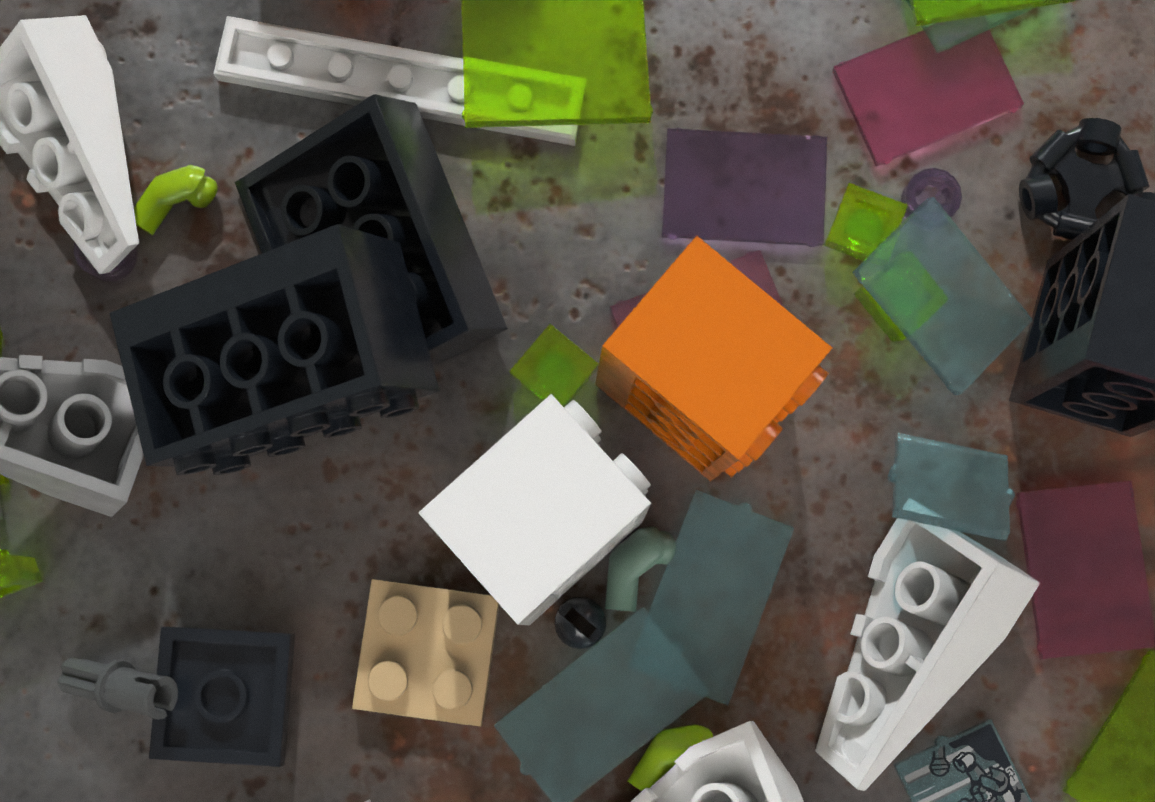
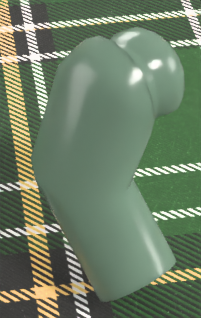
M654 526L639 528L611 552L608 565L605 609L636 612L639 577L655 564H669L675 556L676 542L669 532L659 531Z

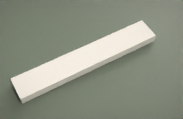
M230 16L226 17L213 73L218 81L354 106L373 94L416 103L422 118L572 146L576 144L587 89V83L583 80Z

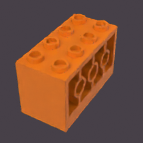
M696 235L602 345L595 385L711 482L722 472H725L732 478L744 467H748L753 460L756 461L783 430L778 422H782L788 414L791 415L799 405L802 406L829 375L819 364L831 351L832 347Z

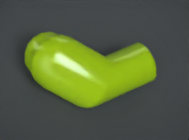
M191 164L156 176L134 206L136 226L153 236L174 204L187 200L195 207H207L217 194L218 185L216 181L204 175L205 169Z
M696 724L660 731L651 741L627 781L640 791L650 788L676 764L674 761L689 747L714 737L713 733L709 728Z

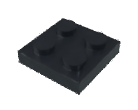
M161 626L157 675L168 676L176 682L178 699L172 711L154 706L164 709L167 717L159 720L152 718L149 759L272 767L285 765L295 634Z

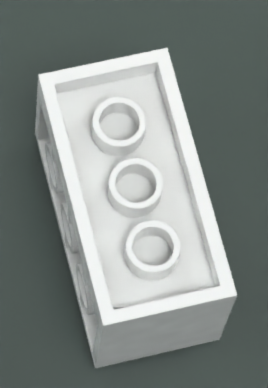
M552 394L418 512L517 625L532 624L642 524L651 505V502L645 496L651 484L642 472L623 453L612 461L598 444L601 441L599 434L602 431L590 415L575 400H572L563 407Z

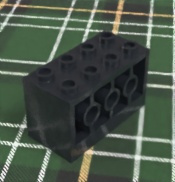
M1139 192L1134 195L1128 194L1047 260L1009 401L1128 437L1155 429V193Z
M340 224L109 313L146 466L175 467L176 475H189L211 468L213 475H224L241 471L251 466L250 456L267 451L268 457L297 452L306 447L305 437L322 432L324 438H332L355 432L362 428L361 418L378 412L381 418H392L411 413L420 408L419 398L440 391L400 243Z

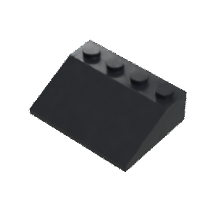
M373 94L235 182L262 253L337 224L399 242L433 365L457 356L508 329L416 103Z

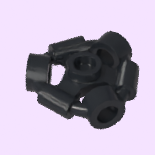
M1086 118L1079 122V126L1067 132L1056 130L1030 156L1029 159L1032 167L1026 179L1021 180L1019 183V198L1027 218L1030 220L1038 218L1053 227L1054 236L1073 240L1097 220L1095 209L1109 193L1118 191L1127 196L1128 194L1134 195L1148 189L1150 185L1139 151L1128 148L1120 136L1122 130L1120 125L1107 119ZM1075 147L1087 154L1097 156L1113 155V159L1108 165L1092 163L1078 157ZM1049 175H1056L1062 186L1066 208L1061 211H1057V193Z

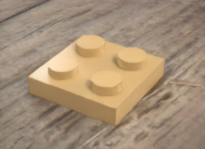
M372 579L352 709L481 727L483 725L499 603L492 595Z

